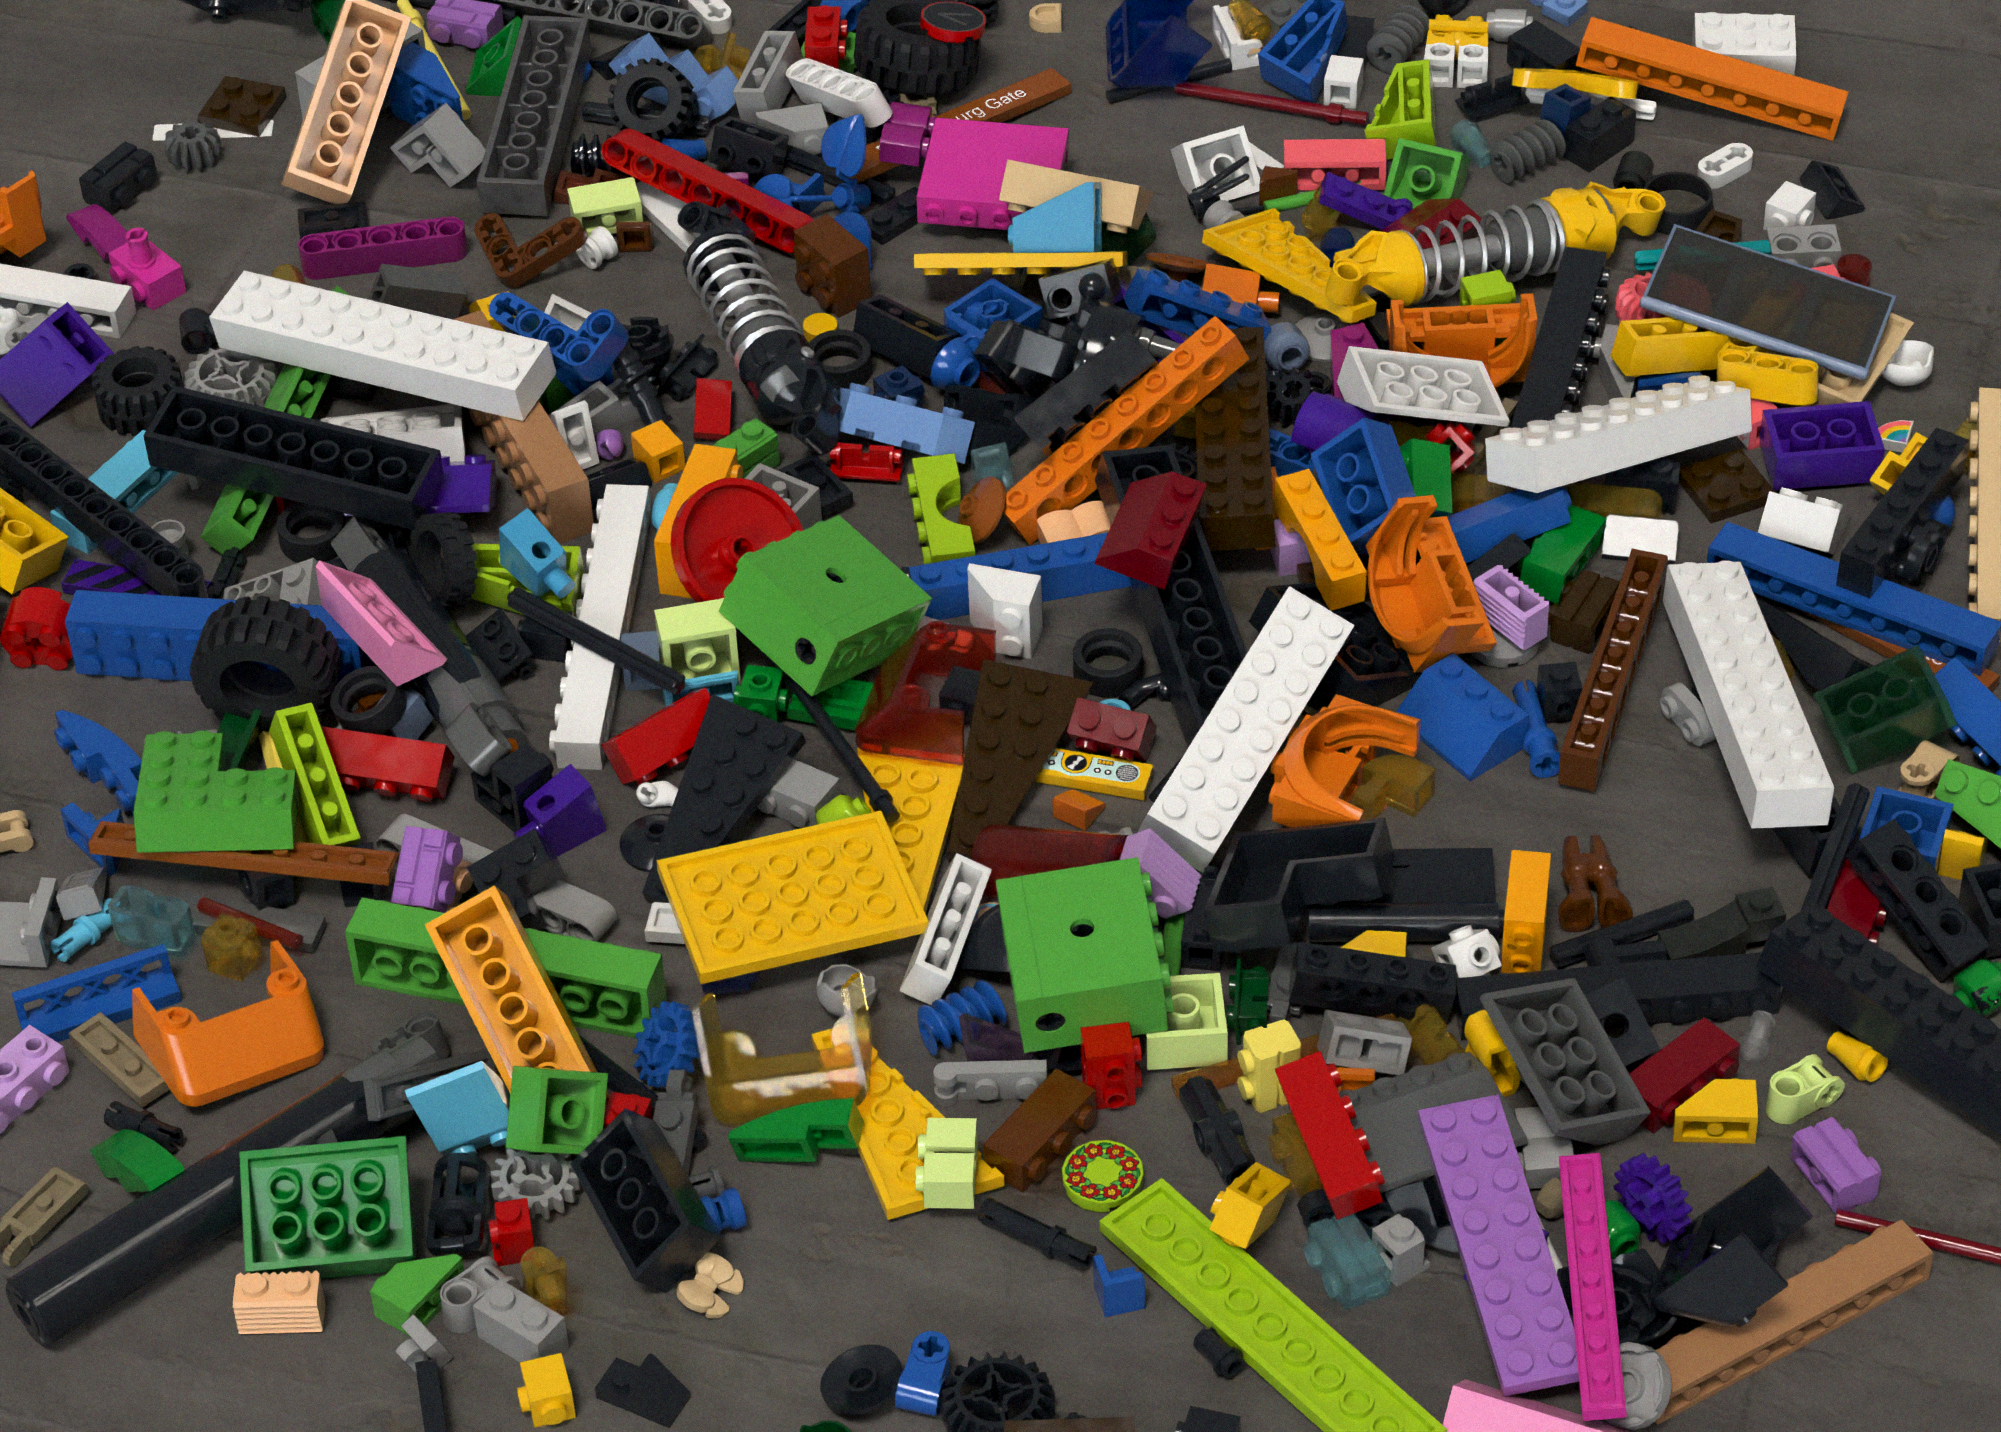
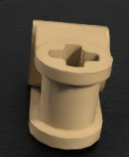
M1927 740L1922 741L1915 752L1900 767V777L1903 779V782L1898 791L1935 799L1936 796L1934 794L1947 760L1950 759L1961 763L1960 755Z

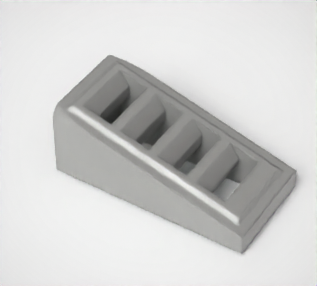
M105 867L67 876L56 895V900L64 920H71L82 915L86 916L102 911L107 877Z

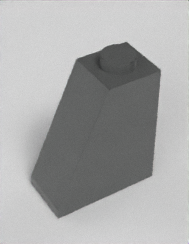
M381 264L368 300L455 319L458 318L461 308H465L467 304L468 292L463 286L459 273Z

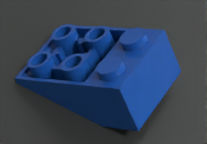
M413 42L401 49L388 86L392 114L415 125L447 103L463 122L460 96L436 54Z

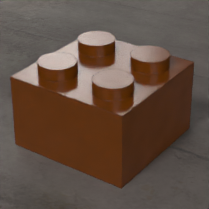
M828 214L794 231L795 246L793 247V253L796 258L797 270L795 279L802 291H807L818 301L822 308L828 309L837 318L857 309L859 301L871 298L868 248Z

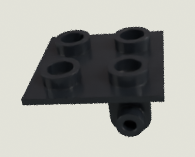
M501 607L466 635L498 682L509 673H513L516 677L522 679L532 675L533 662L529 657L533 653Z

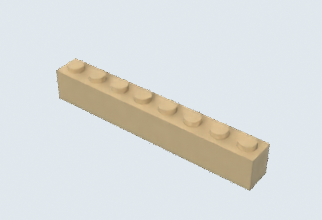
M1979 387L1977 402H1970L1969 423L1975 424V430L1970 429L1968 450L1975 452V458H1970L1968 480H1975V486L1969 487L1968 508H1975L1974 515H1969L1968 537H1974V544H1969L1967 565L1974 566V573H1969L1967 583V595L1974 596V603H1968V610L2001 622V389Z

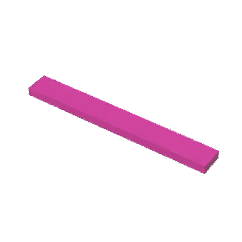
M1600 1153L1559 1156L1583 1421L1625 1418L1627 1414Z

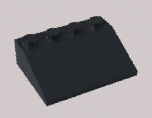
M1316 582L1267 586L1249 619V623L1260 634L1289 586L1329 610L1316 586ZM1365 602L1332 610L1333 613L1352 623L1354 627L1315 690V693L1326 703L1327 708L1336 694L1371 706H1378L1413 688L1423 672L1414 673L1407 652L1402 648L1395 647L1393 639L1380 623L1376 613Z

